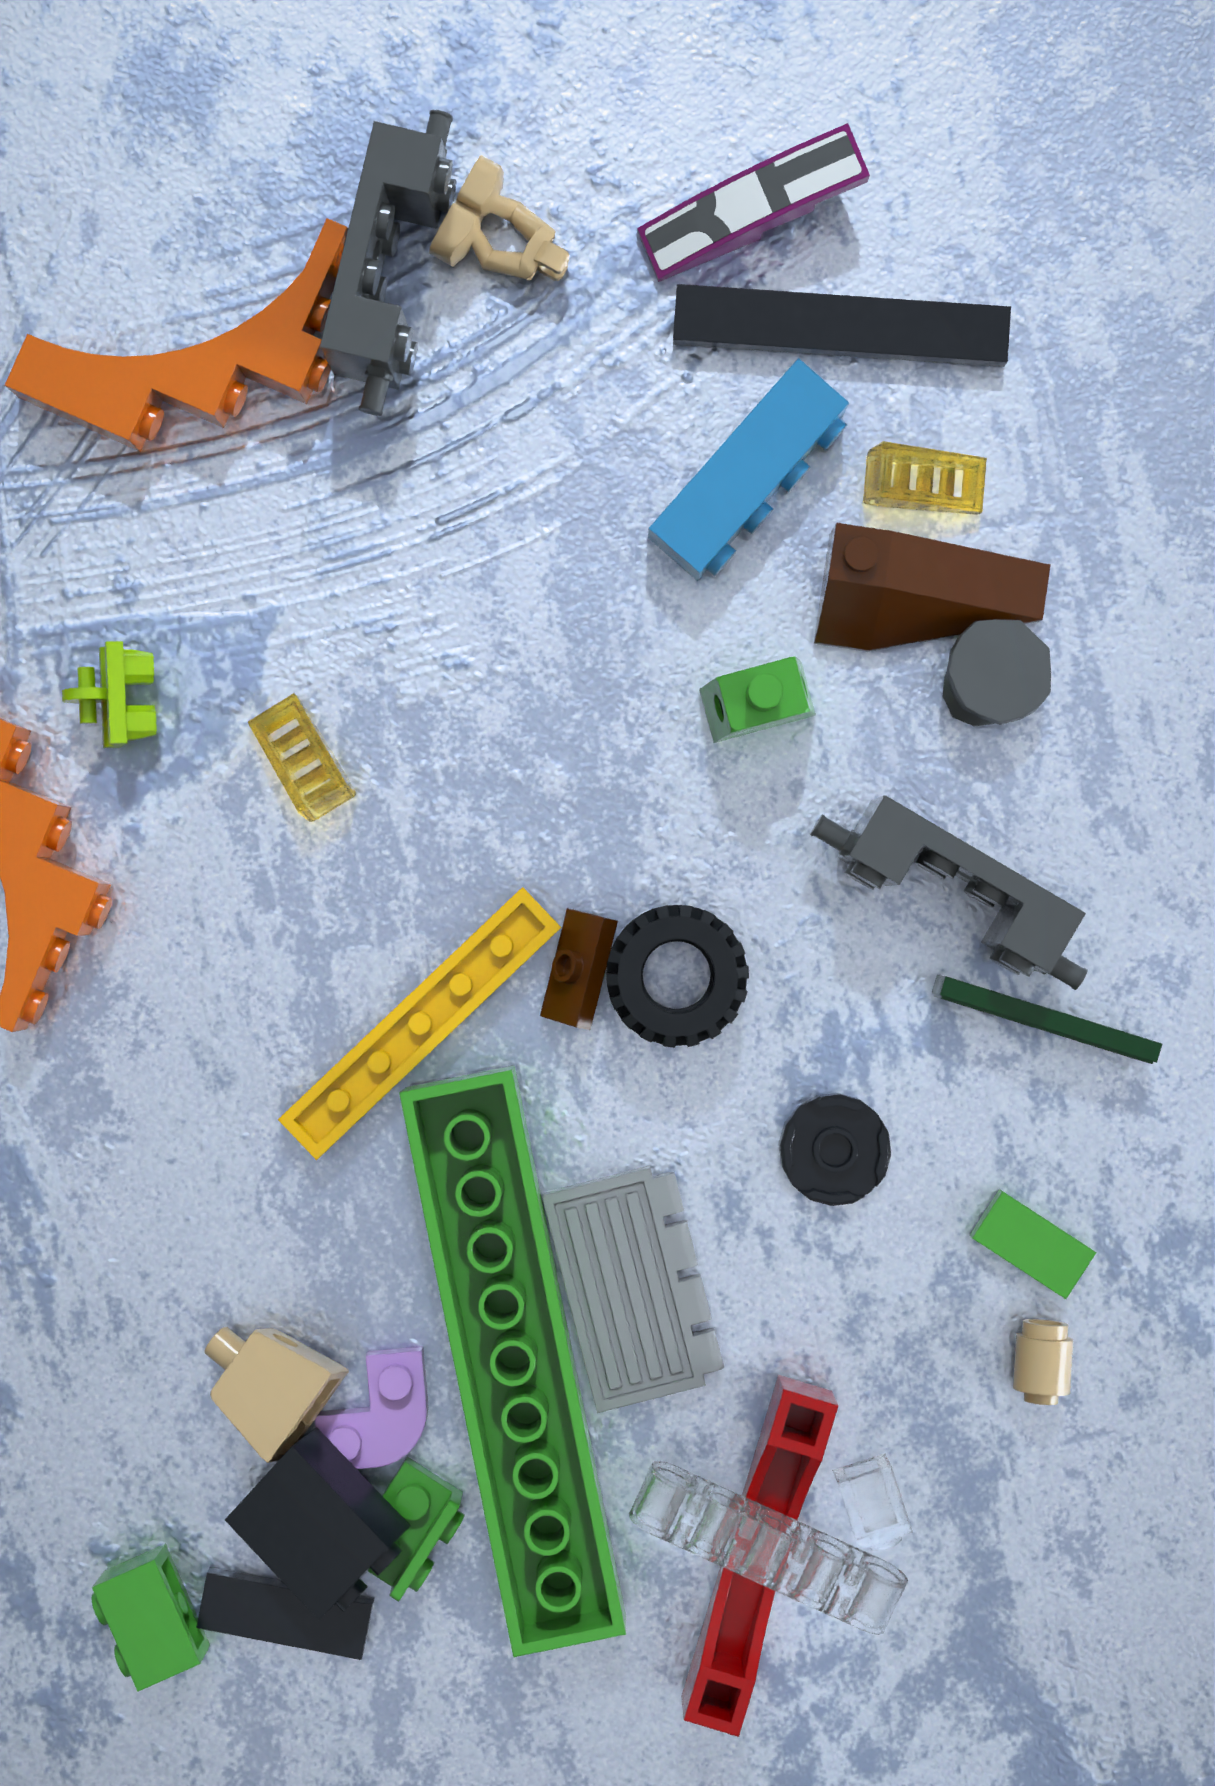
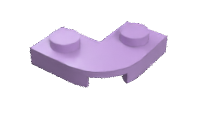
M423 1346L368 1351L366 1354L370 1407L321 1411L316 1417L315 1427L332 1442L356 1469L376 1468L392 1464L408 1454L420 1439L428 1416V1394Z

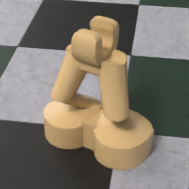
M480 155L461 187L456 202L450 207L434 236L429 253L454 267L468 254L472 247L483 270L526 280H532L538 270L548 278L559 281L568 269L570 255L566 250L552 243L555 238V229L521 202L501 196L504 180L502 166ZM492 213L510 221L528 241L524 252L493 250L481 230L483 218Z

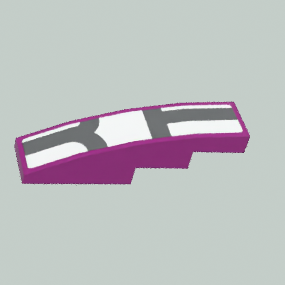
M846 123L785 150L691 197L638 227L637 233L656 278L660 282L760 240L763 232L813 212L815 204L868 183L870 173L851 128Z

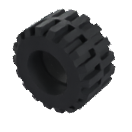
M666 905L653 908L633 919L616 938L610 951L606 969L609 997L621 1021L629 1029L640 1035L641 1038L649 1042L653 1041L662 1044L664 1047L675 1048V1046L682 1045L691 1047L699 1045V1042L703 1040L713 1039L721 1034V1030L728 1023H732L737 1017V1011L741 1003L745 1002L748 992L746 985L747 979H749V966L746 965L744 956L746 953L741 942L733 934L734 931L714 914L687 905ZM678 941L691 944L702 952L710 968V982L705 994L699 1001L689 1007L673 1009L664 1007L651 998L644 985L643 969L647 958L656 948L665 943Z

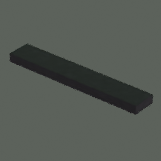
M677 284L673 345L1004 367L1008 362L1011 306Z

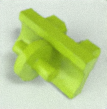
M106 641L105 647L99 648L100 687H95V667H78V688L63 689L62 702L79 704L80 724H96V703H101L103 748H121L127 744V741L156 735L155 705H126L125 685H151L154 683L153 653L123 649V641Z

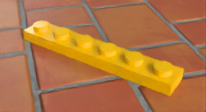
M522 887L292 1105L278 1121L316 1160L319 1159L562 927Z

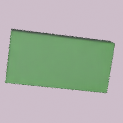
M1000 1189L969 1234L972 1239L1064 1299H1067L1097 1253Z

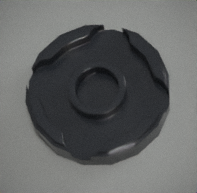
M841 1093L816 1095L798 1105L785 1121L778 1143L781 1166L792 1186L809 1200L829 1206L853 1204L864 1198L886 1176L891 1158L889 1132L879 1115L860 1099Z

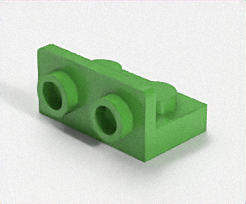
M408 1456L382 1495L411 1525L395 1542L403 1551L379 1576L371 1569L368 1570V1572L391 1586L389 1596L398 1602L408 1587L415 1592L419 1590L434 1565V1561L428 1558L430 1552L438 1540L445 1544L449 1543L465 1514L458 1510L463 1492Z

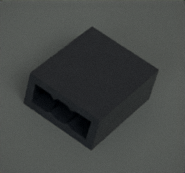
M317 1427L295 1443L225 1519L231 1528L318 1621L335 1604L344 1612L368 1588L361 1578L369 1569L379 1576L403 1551L395 1542L411 1526Z

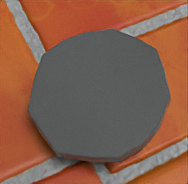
M994 619L975 621L957 637L950 651L943 686V698L953 718L972 726L994 723L1001 725L1018 721L1035 712L1050 695V649L1021 620Z

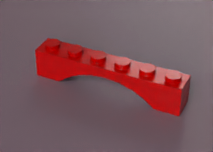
M781 1375L777 1377L681 1695L684 1721L737 1737L740 1735L756 1682L768 1619L785 1556L803 1503L822 1462L839 1405L831 1390Z

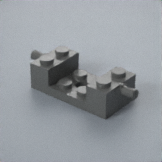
M430 110L426 133L374 121L320 348L334 375L366 382L359 410L370 415L382 416L388 388L399 390L402 374L411 376L418 343L412 341L413 328L408 327L402 307L384 302L387 289V277L381 276L385 255L394 256L400 234V223L394 222V219L437 229L441 211L448 213L454 202L457 181L455 178H451L453 161L446 158L447 150L445 149L453 116L441 110Z
M883 795L871 800L854 830L849 831L823 814L813 827L810 835L839 851L838 859L848 864L844 873L872 890L875 887L881 889L882 885H900L916 856L919 854L915 863L921 868L941 879H945L946 876L953 879L956 876L968 883L964 889L966 894L991 908L994 905L1001 907L981 943L994 950L990 959L1003 968L1017 975L1022 973L1030 977L1033 971L1041 972L1044 975L1048 973L1074 990L1078 989L1086 977L1088 971L1086 968H1082L1062 956V953L1084 918L1085 912L888 796Z

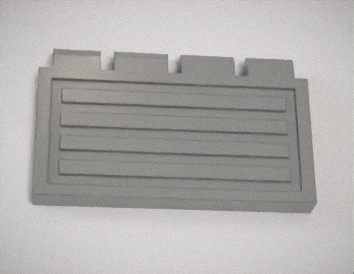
M650 1166L542 1193L597 1413L706 1386L703 1375L723 1369L724 1364L715 1329L709 1328L692 1332L691 1325L712 1319L701 1275L696 1274L679 1278L677 1271L698 1265L687 1220L666 1225L664 1223V1216L684 1211L675 1172L653 1176Z

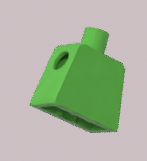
M796 656L716 677L699 689L713 743L816 715L802 662Z

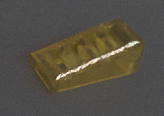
M883 441L869 449L867 453L863 502L864 504L890 508L981 514L983 511L987 458ZM893 464H895L893 487H891ZM911 466H918L916 490H909ZM934 468H941L938 494L932 493ZM955 470H963L961 497L953 496Z
M295 693L248 721L250 728L296 810L309 822L319 819L356 795V791ZM296 718L299 726L274 741L270 734ZM308 739L309 745L290 757L284 758L282 753ZM319 758L322 763L321 765L300 778H296L295 772ZM331 779V780H329L328 782H326L325 784H323V785H321L320 787H318L317 789H315V790H313L312 792L306 794V792L310 791L311 789L315 788L316 786L320 785L321 783L325 782L326 780Z

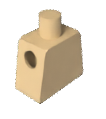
M223 1327L212 1337L205 1348V1354L225 1370L210 1392L211 1399L267 1463L280 1460L295 1443L301 1440L349 1372L343 1365L274 1328L256 1329L245 1342L228 1327Z

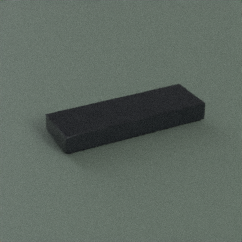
M210 1567L206 1575L196 1628L362 1660L374 1599L359 1596L344 1612L335 1604L318 1621L282 1581Z

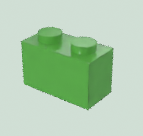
M166 1543L111 1567L102 1573L92 1586L94 1591L91 1597L92 1606L99 1622L104 1626L109 1625L116 1641L114 1654L117 1665L125 1677L131 1676L137 1692L201 1664L210 1647V1643L204 1629L196 1628L198 1616Z

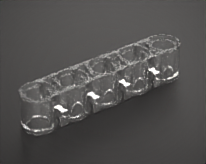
M654 1461L629 1512L631 1521L643 1531L871 1634L880 1635L884 1633L908 1583L906 1575L893 1564L668 1462Z

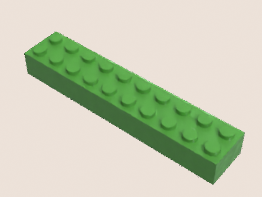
M515 1065L405 1087L399 1092L513 1657L626 1635V1612Z

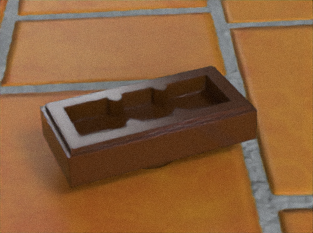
M567 908L556 954L552 962V969L540 1013L541 1017L576 1028L591 1030L618 921Z

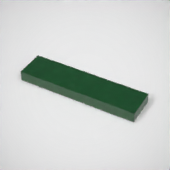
M937 975L932 989L934 997L1149 1064L1157 1063L1163 1045L1156 1041L947 976Z

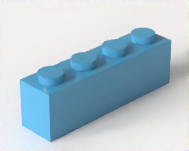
M798 358L649 527L648 539L696 581L707 570L713 576H716L736 553V550L730 544L745 528L752 535L773 511V508L767 503L780 487L790 492L807 473L811 466L804 460L813 449L819 445L824 450H827L843 432L848 424L841 418L849 402Z

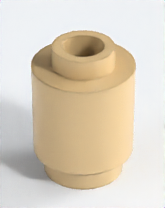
M1043 1319L1023 1320L1022 1332L1016 1334L1013 1389L1024 1392L1025 1402L1039 1405H1057L1058 1396L1070 1394L1073 1339L1068 1337L1067 1323Z

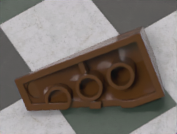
M836 523L829 534L814 644L870 652L887 649L892 646L915 642L921 643L960 635L975 621L997 619L1021 620L1024 624L1039 622L1043 620L1051 565L890 530Z

